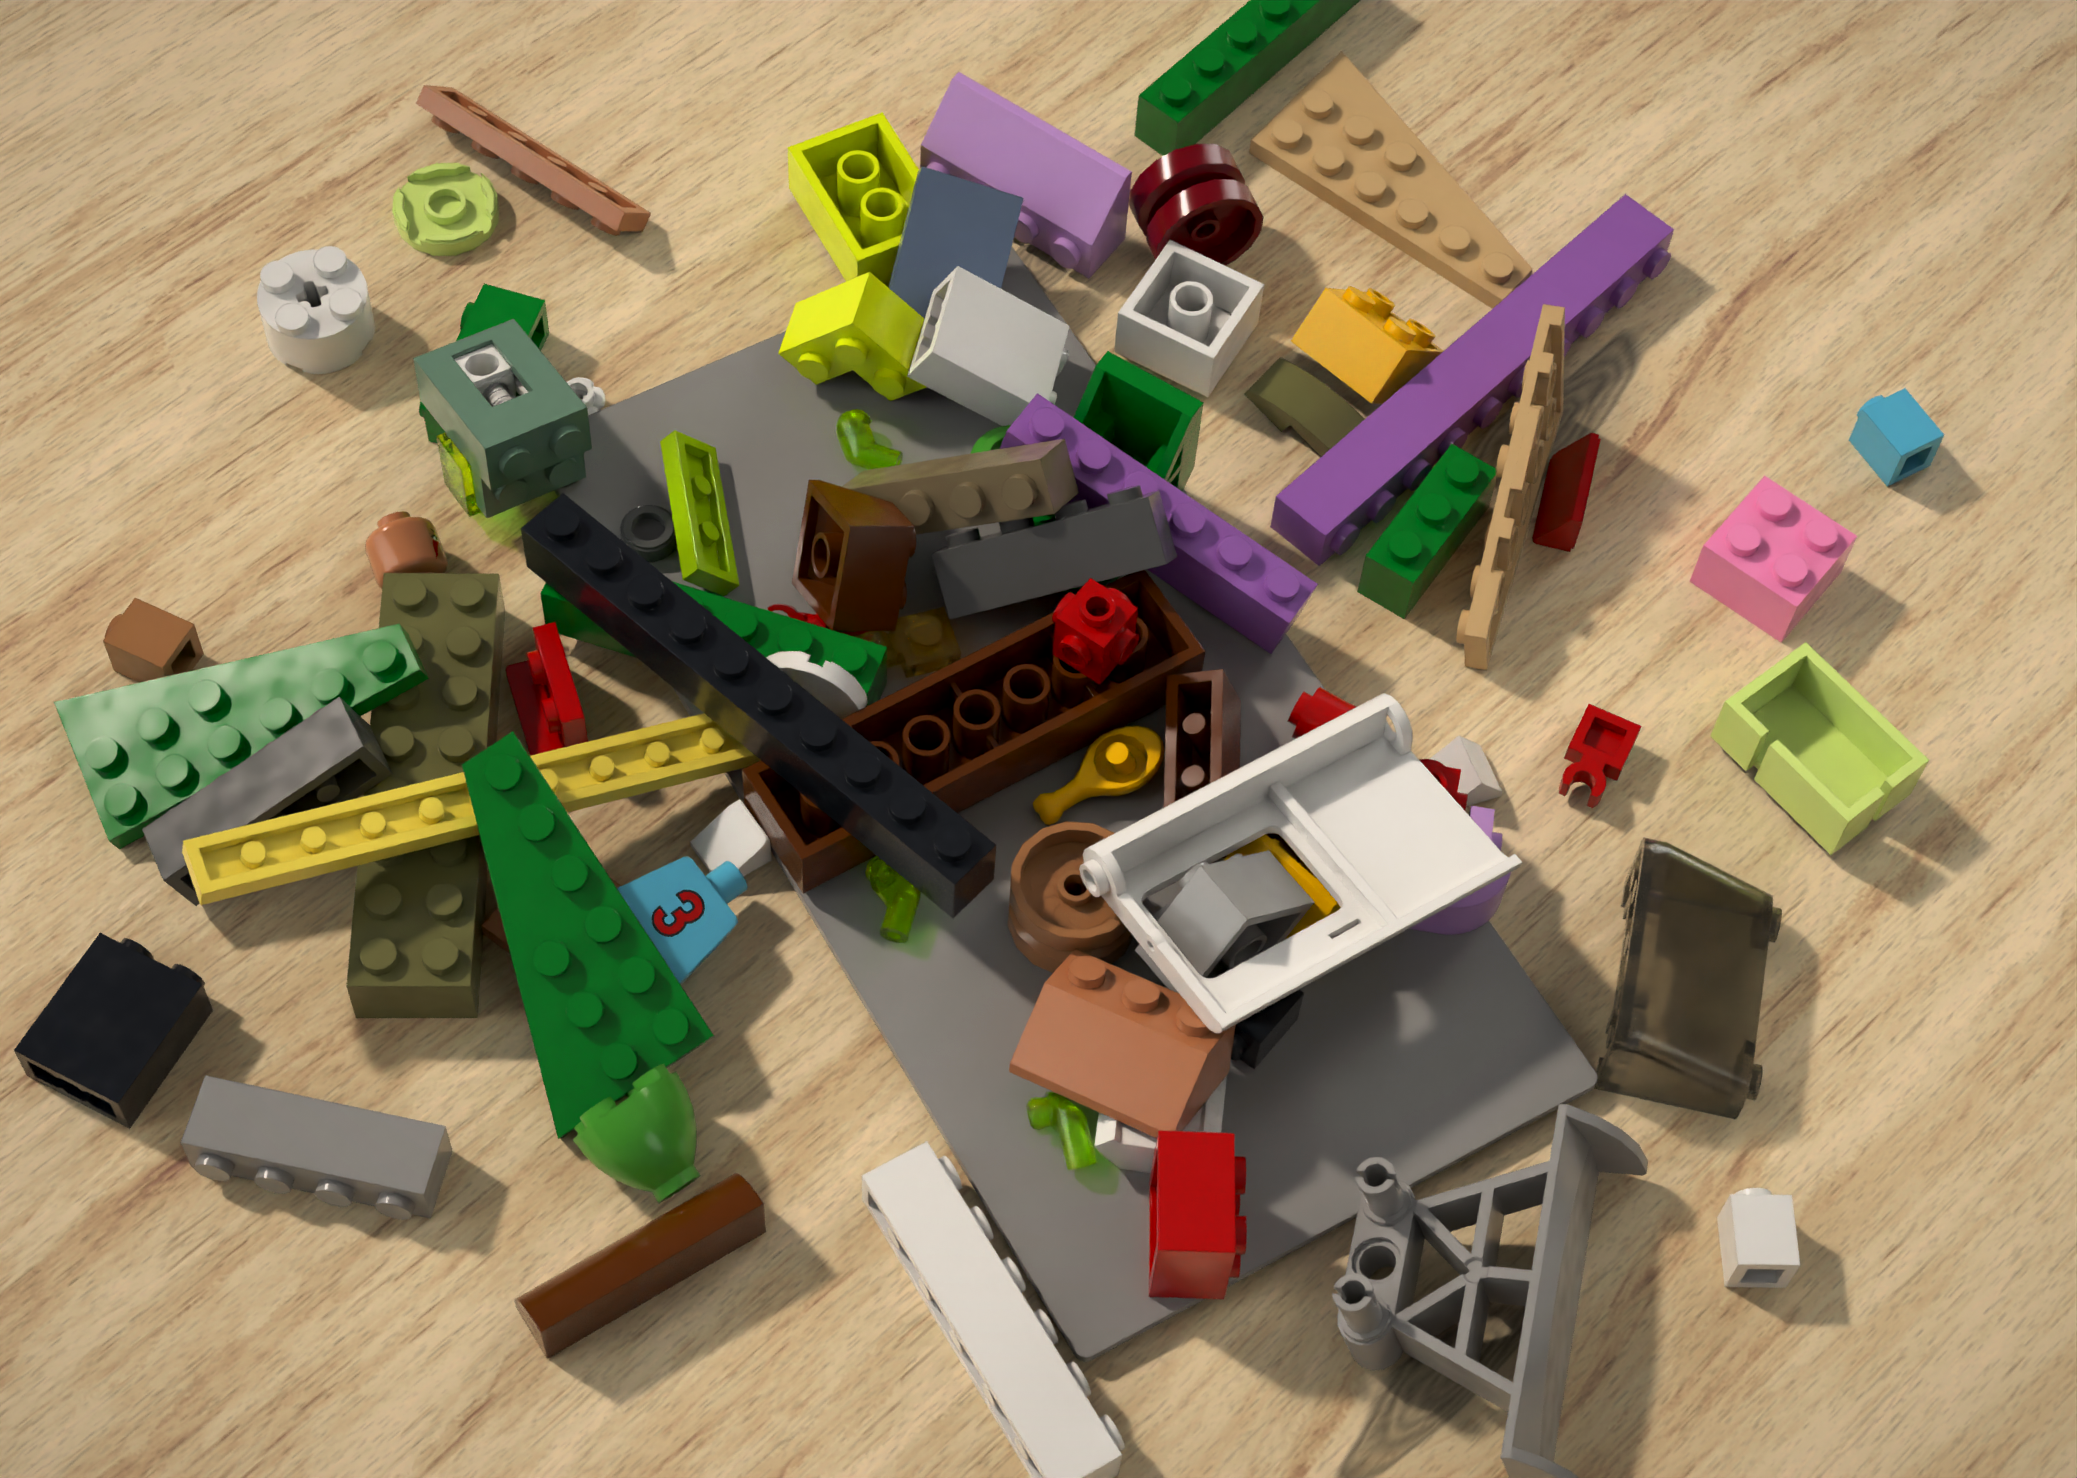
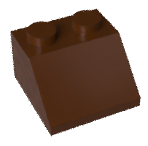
M809 480L792 584L830 630L837 632L896 631L899 610L904 608L907 599L905 576L908 560L914 555L916 550L914 525L892 502L822 480Z

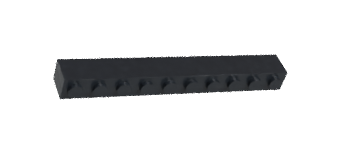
M564 493L521 527L526 565L531 571L951 918L956 917L994 880L995 843Z

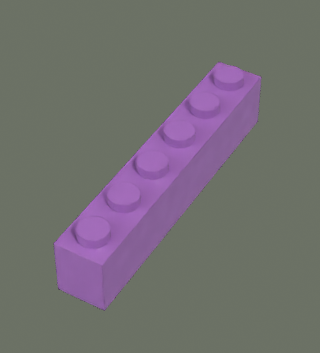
M1037 393L1006 431L1000 449L1065 439L1079 492L1068 503L1086 499L1088 509L1109 504L1108 493L1127 487L1140 485L1142 494L1159 490L1177 557L1166 565L1147 570L1272 654L1302 612L1318 584Z

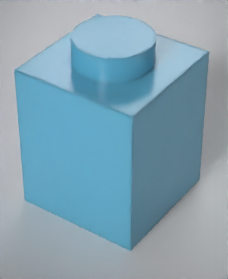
M1906 388L1886 398L1878 395L1867 401L1857 413L1858 419L1849 441L1888 487L1929 467L1944 434Z

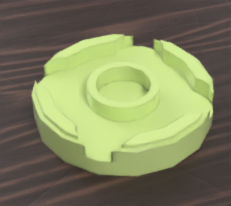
M435 163L417 169L408 176V182L403 185L402 189L400 190V187H398L393 195L392 213L394 223L401 238L415 250L433 256H456L476 249L490 238L499 221L498 196L490 179L482 173L481 178L478 174L471 172L469 166L459 163Z

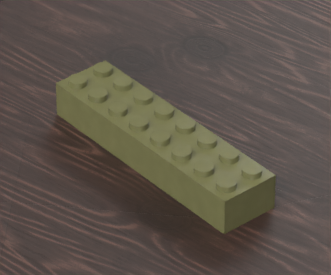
M383 574L379 628L400 624L407 631L429 679L371 710L370 727L393 774L366 791L364 796L462 773L463 763L496 742L505 623V605L499 574ZM480 835L357 866L346 985L356 1018H478L483 946L481 925L484 923L488 872Z

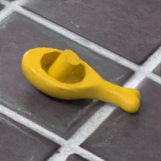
M1125 726L1101 735L1088 748L1073 780L1054 792L1040 794L1033 801L1035 812L1040 815L1041 820L1045 824L1050 825L1056 823L1064 811L1085 799L1098 796H1121L1140 789L1152 779L1162 764L1165 751L1160 736L1155 731L1141 726Z

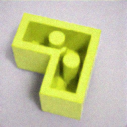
M871 272L795 304L778 354L794 366L802 376L811 380L814 384L817 385L853 370L868 382L876 392L886 397L889 401L926 388V386L907 377L924 318Z

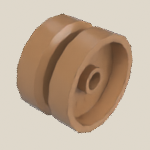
M1066 821L1042 828L1022 844L1011 868L1008 928L1016 947L1033 965L1054 973L1074 949L1109 964H1113L1126 953L1134 936L1102 896L1095 897L1088 891L1079 870L1080 865L1084 863V849L1111 836L1114 832L1093 823Z

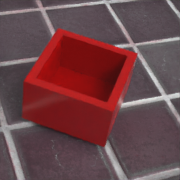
M1158 1130L1149 1179V1297L1224 1300L1229 1278H1239L1241 1255H1245L1247 1244L1246 1216H1239L1240 1195L1245 1194L1246 1157L1235 1156V1133Z

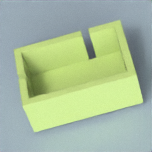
M1807 642L1727 699L1710 735L1745 771L1755 766L1758 771L1754 780L1830 855L1865 830L1871 819L1874 821L1878 820L1908 797L1929 762V759Z

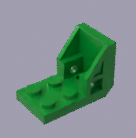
M1107 351L1095 366L1073 418L1183 492L1195 466L1204 402ZM1054 514L1033 517V520L1036 523L1055 518ZM1119 577L1107 579L1104 581H1100L1098 583L1103 586H1106L1116 581ZM1083 586L1076 587V588H1072V589H1068V590H1064V591H1061V592L1064 593L1065 595H1066L1067 593H1069V592H1072L1073 594L1076 595V593H1077Z

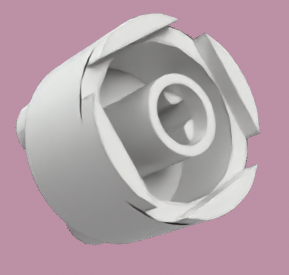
M334 246L303 250L287 255L278 261L269 262L262 268L260 273L261 281L257 290V304L268 346L277 360L285 365L288 363L302 368V371L306 373L326 374L344 369L355 363L362 356V351L367 346L369 340H372L375 333L374 317L364 275L355 263L346 258L343 250Z

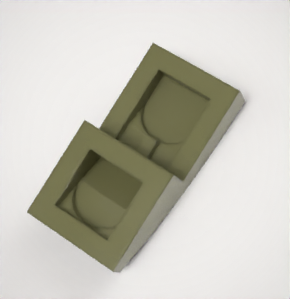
M1281 357L1244 393L1281 432L1291 425L1321 457L1365 419L1323 382Z

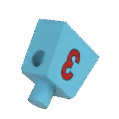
M685 856L618 887V890L679 983L682 984L738 924L736 915L727 904L745 892L748 887L742 873L729 861H725L705 876L693 859Z

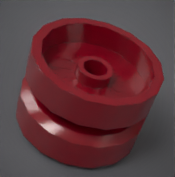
M1217 144L1186 146L1155 160L1139 175L1130 190L1129 207L1146 236L1147 244L1155 260L1169 240L1225 266L1237 260L1252 247L1262 231L1264 216L1248 186L1245 185L1246 181L1229 150Z

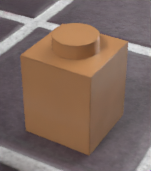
M137 598L133 599L123 614H119L112 619L103 640L113 670L139 683L192 671L204 655L193 623Z

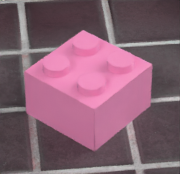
M1764 476L1703 545L1689 582L1782 643L1841 573L1857 535Z

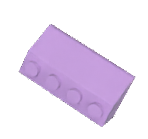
M958 72L952 78L921 143L920 168L921 166L1023 197L1014 237L1023 243H1030L1052 256L1061 266L1074 269L1085 277L1090 278L1125 240L1132 172L964 74Z

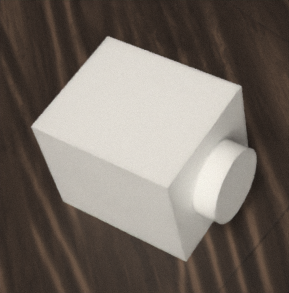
M1747 1188L1735 1194H1730L1717 1217L1724 1286L1786 1288L1800 1267L1792 1195H1772L1770 1190L1764 1188Z

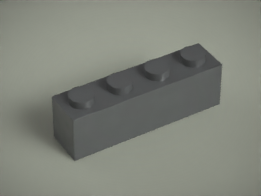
M1140 485L1131 486L1108 493L1109 504L1088 509L1086 499L1065 504L1054 514L1055 518L1034 523L1033 517L999 522L1001 532L983 537L980 536L978 527L945 536L948 546L933 552L931 555L949 619L1080 587L1090 578L1100 582L1168 564L1177 557L1160 491L1142 494Z
M339 696L276 740L265 745L261 750L227 773L219 776L212 783L167 811L163 816L143 828L142 831L163 881L197 906L200 903L182 853L184 840L355 799L393 773L370 725Z

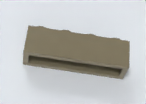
M1065 439L865 470L842 486L892 502L914 525L916 535L1055 514L1079 493Z

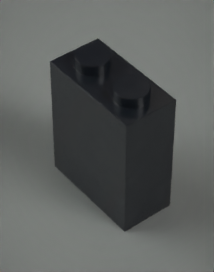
M99 933L16 1046L14 1052L28 1077L130 1129L208 1019L213 1009L204 988L205 982L194 971L180 964H174L170 968L154 960L153 955L145 947L131 939L124 938L121 942H118Z

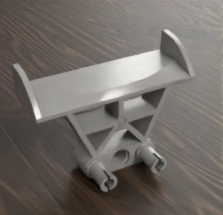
M1559 1104L1550 1161L1416 1200L1410 1186L1404 1181L1397 1179L1395 1168L1387 1159L1371 1157L1364 1160L1356 1170L1360 1177L1355 1176V1181L1363 1194L1359 1202L1346 1274L1334 1285V1289L1337 1290L1338 1294L1332 1293L1333 1300L1339 1308L1337 1315L1338 1328L1354 1361L1361 1367L1369 1370H1384L1394 1365L1404 1352L1508 1412L1501 1460L1509 1478H1579L1570 1470L1554 1463L1598 1175L1599 1172L1646 1175L1648 1159L1640 1145L1622 1129L1601 1117L1568 1104ZM1542 1204L1532 1270L1496 1267L1504 1216ZM1476 1224L1472 1252L1470 1253L1450 1232ZM1426 1239L1460 1276L1413 1304L1423 1245ZM1380 1268H1394V1271L1382 1280L1370 1279L1371 1275ZM1490 1302L1525 1306L1513 1382L1479 1363ZM1459 1322L1455 1349L1435 1338V1336Z

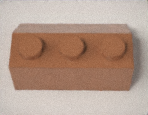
M1074 949L1044 983L1010 1061L1009 1072L1157 1138L1158 1130L1183 1131L1228 1075L1236 1025L1216 1034L1205 1026L1179 993Z

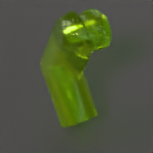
M853 409L839 416L836 423V436L845 459L849 463L868 470L901 465L903 452L876 443L869 425L871 419L866 412L860 409Z
M875 856L867 864L865 874L866 878L871 882L872 889L887 907L880 928V935L891 942L904 943L908 941L920 903L921 892L878 856Z
M1045 1091V1096L1032 1097L1028 1100L1026 1109L1031 1127L1040 1130L1052 1126L1053 1130L1059 1134L1068 1171L1097 1164L1087 1118L1079 1107L1066 1097L1053 1091Z

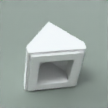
M1458 736L1430 758L1442 763L1446 767L1461 769L1458 792L1468 794L1466 807L1501 797L1502 790L1479 744Z

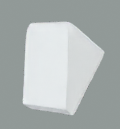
M740 799L729 805L690 841L692 849L709 872L725 861H729L739 869L743 876H746L772 861L771 843L768 836Z

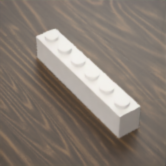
M926 1141L862 1175V1200L1029 1476L1031 1478H1114L1118 1476L1122 1459L1120 1451L1125 1448L1120 1432L1108 1415L1105 1414L1099 1418L1087 1399L1091 1395V1390L1083 1372L1073 1361L1066 1364L1054 1344L1058 1343V1337L1051 1321L1042 1309L1033 1312L1021 1292L1025 1291L1026 1287L1018 1268L1009 1257L1001 1260L990 1243L994 1239L990 1224L979 1207L975 1206L969 1209L958 1190L962 1189V1183L952 1162L946 1156L938 1159Z

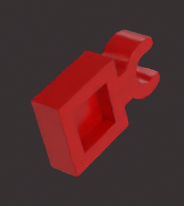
M1588 704L1564 759L1573 763L1563 773L1559 784V794L1566 796L1573 783H1585L1591 789L1587 806L1591 808L1596 807L1604 793L1606 777L1615 781L1618 780L1642 726Z

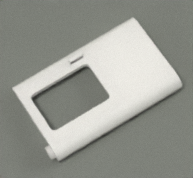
M1383 693L1084 849V863L1080 865L1079 870L1088 891L1095 897L1102 896L1209 1030L1217 1034L1516 870L1521 866L1522 861L1516 854L1510 857L1503 854L1411 751L1413 735L1410 721L1398 701L1391 695ZM1387 715L1392 720L1396 733L1389 726L1386 720ZM1275 833L1280 835L1341 908L1215 978L1202 977L1146 909L1142 901L1181 880L1191 868L1201 862L1206 861L1211 864L1265 834Z

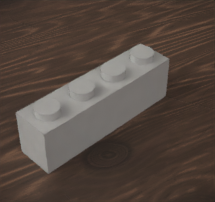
M207 1075L204 1077L181 1140V1145L191 1167L204 1177L218 1181H227L231 1176L254 1180L255 1184L259 1187L279 1194L290 1193L291 1189L314 1193L319 1200L334 1206L346 1207L350 1206L351 1202L371 1205L388 1217L402 1220L410 1219L412 1214L431 1218L452 1154L446 1126Z

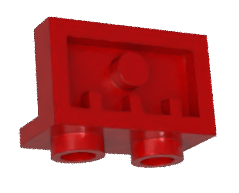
M555 622L533 627L536 650L526 652L527 661L511 664L505 668L530 756L588 742L585 717Z

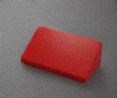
M1589 433L1556 452L1551 457L1532 536V541L1535 544L1567 552L1574 549L1583 523L1601 441L1599 434Z

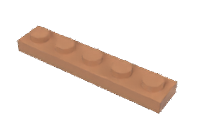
M423 86L416 104L433 114L431 121L438 127L455 134L463 133L472 139L471 147L477 152L494 159L502 158L512 165L510 171L518 178L532 184L541 183L551 189L550 197L557 203L570 209L579 210L580 208L593 216L590 222L596 228L615 236H619L621 231L643 232L651 215L646 209L455 88Z

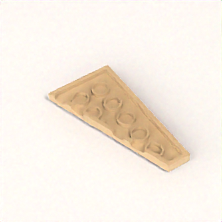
M1342 51L1251 139L1249 148L1251 155L1492 309L1532 274L1533 268Z
M1547 304L1542 306L1530 360L1527 361L1524 369L1520 402L1514 403L1511 412L1509 434L1512 436L1510 444H1502L1499 451L1496 477L1501 478L1493 516L1492 520L1488 523L1484 537L1481 566L1476 565L1472 575L1470 598L1473 599L1470 611L1462 610L1456 633V642L1464 644L1465 667L1487 671L1563 414L1565 307Z

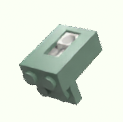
M515 319L413 358L420 401L470 463L476 504L486 518L586 477L584 452L592 449L587 406Z

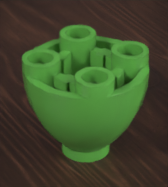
M660 1064L632 1083L634 1088L626 1094L627 1099L616 1105L612 1097H608L579 1117L581 1122L574 1127L578 1135L573 1139L582 1153L598 1169L616 1181L639 1190L651 1192L658 1203L675 1195L701 1176L694 1166L697 1147V1126L694 1108L687 1089L677 1072L670 1074L664 1064Z

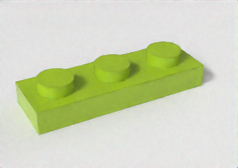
M674 430L662 439L660 444L682 578L684 581L725 596L739 586V579L716 448Z

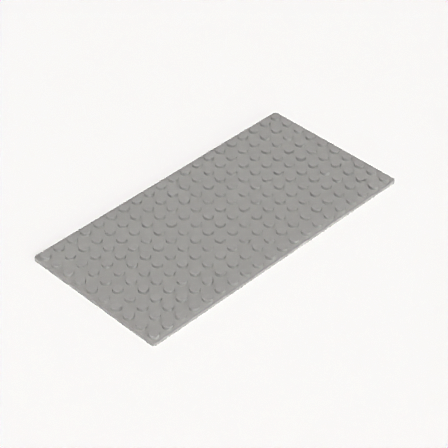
M1011 247L1001 289L1066 323L1013 247ZM1069 328L1064 348L1069 351L1068 358L1062 371L1055 378L1052 390L1057 393L1055 405L1074 417L1096 365ZM785 332L588 415L592 449L584 452L586 477L554 490L558 497L564 493L621 539V522L624 516L636 507L656 505L668 510L672 514L660 441L676 430L716 448L739 586L723 596L684 581L677 545L668 557L649 563L671 581L765 610H768V607L773 604H786L794 607L798 612L816 614V612L792 584L809 480H822L842 487L865 470L971 454L974 444L983 434L994 428L1001 427V425L928 387L889 401L886 397L876 392L868 382L853 370L816 385L811 380L802 376L794 366L778 354ZM999 522L916 535V550L914 555L908 560L905 576L907 599L904 608L899 610L896 631H877L876 639L873 641V643L887 647V684L880 700L1055 611L1057 605L1065 596L1062 592L949 619L931 554L948 546L945 536L978 527L981 537L1001 532ZM1145 570L1206 651L1202 671L1224 669L1241 700L1240 768L1294 740L1292 735L1296 726L1287 721L1296 702L1303 692L1313 696L1319 687L1325 688L1289 637L1285 634L1278 646L1270 654L1149 570ZM774 610V611H772V612H775V613H778V614H781V615H784V616H788L787 613H785L784 611H780V610ZM675 690L690 716L703 714L700 709ZM1166 705L1126 725L1146 727L1155 731L1160 736L1165 751ZM1091 744L958 813L996 844L994 880L954 918H951L878 856L803 894L771 846V852L1075 1357L1083 1362H1089L1205 1300L1149 1297L1150 1173L1119 1169L1110 1160L1105 1159L1094 1147L1099 1112L1009 1072L1010 1061L1043 985L1053 974L1033 965L1016 947L1008 928L1011 868L1022 844L1042 828L1066 821L1093 823L1116 833L1164 808L1165 752L1162 764L1156 774L1140 789L1121 796H1098L1085 799L1064 811L1056 823L1045 824L1041 820L1040 815L1035 812L1033 801L1040 794L1054 792L1073 780ZM742 769L724 773L739 799L744 803ZM1225 858L1218 859L1215 862L1224 861ZM1181 880L1142 901L1152 916L1161 908L1173 902L1182 890L1179 886ZM1490 921L1475 930L1456 935L1437 934L1412 929L1405 930L1299 989L1304 993L1297 1021L1255 1069L1251 1068L1241 1059L1237 1061L1231 1059L1230 1070L1226 1080L1221 1133H1235V1156L1246 1157L1245 1194L1240 1195L1239 1216H1246L1247 1244L1245 1255H1241L1239 1278H1229L1227 1287L1357 1218L1359 1202L1363 1193L1355 1181V1176L1360 1177L1356 1170L1364 1160L1371 1157L1387 1159L1393 1164L1397 1179L1404 1181L1412 1188L1557 1110L1559 1104H1568L1594 1089L1598 1080L1596 1071ZM1134 937L1126 953L1112 965L1167 988L1135 951L1139 942Z

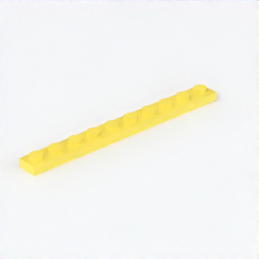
M705 713L531 755V758L567 813L746 768L760 761L757 756ZM464 772L184 840L182 853L199 903L204 905L480 834Z

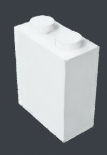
M957 266L932 292L907 377L1001 426L1012 425L1037 393L1055 405L1057 393L1052 389L1055 378L1062 371L1068 358L1069 351L1064 348L1070 326Z

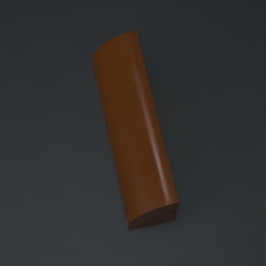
M734 1173L516 1298V1308L548 1359L766 1233L764 1203L745 1178L738 1173Z

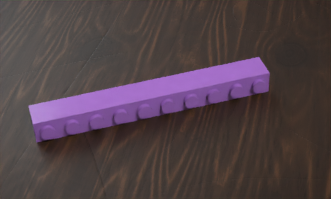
M1628 195L1622 196L1282 490L1275 498L1270 527L1318 566L1323 564L1335 552L1338 555L1344 554L1357 540L1360 530L1371 520L1378 523L1384 519L1393 508L1396 498L1407 488L1414 491L1419 487L1432 470V466L1439 461L1451 444L1462 448L1467 440V436L1479 426L1484 429L1495 420L1501 411L1502 405L1512 396L1516 398L1521 397L1524 369L1527 361L1530 360L1543 304L1565 307V357L1571 344L1578 337L1583 336L1587 338L1596 331L1603 321L1605 314L1612 307L1615 306L1620 309L1627 304L1636 292L1638 285L1646 277L1654 279L1664 270L1671 258L1668 247L1674 229Z

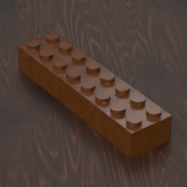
M1143 570L1128 574L1104 586L1121 591L1138 608L1135 633L1139 635V641L1131 656L1123 664H1117L1100 685L1053 655L1055 623L1052 622L1053 613L842 720L955 812L959 813L1088 746L1101 735L1124 727L1166 705L1167 675L1202 671L1206 651L1148 573ZM760 760L742 769L744 804L768 836L771 846L803 894L876 856L763 761Z

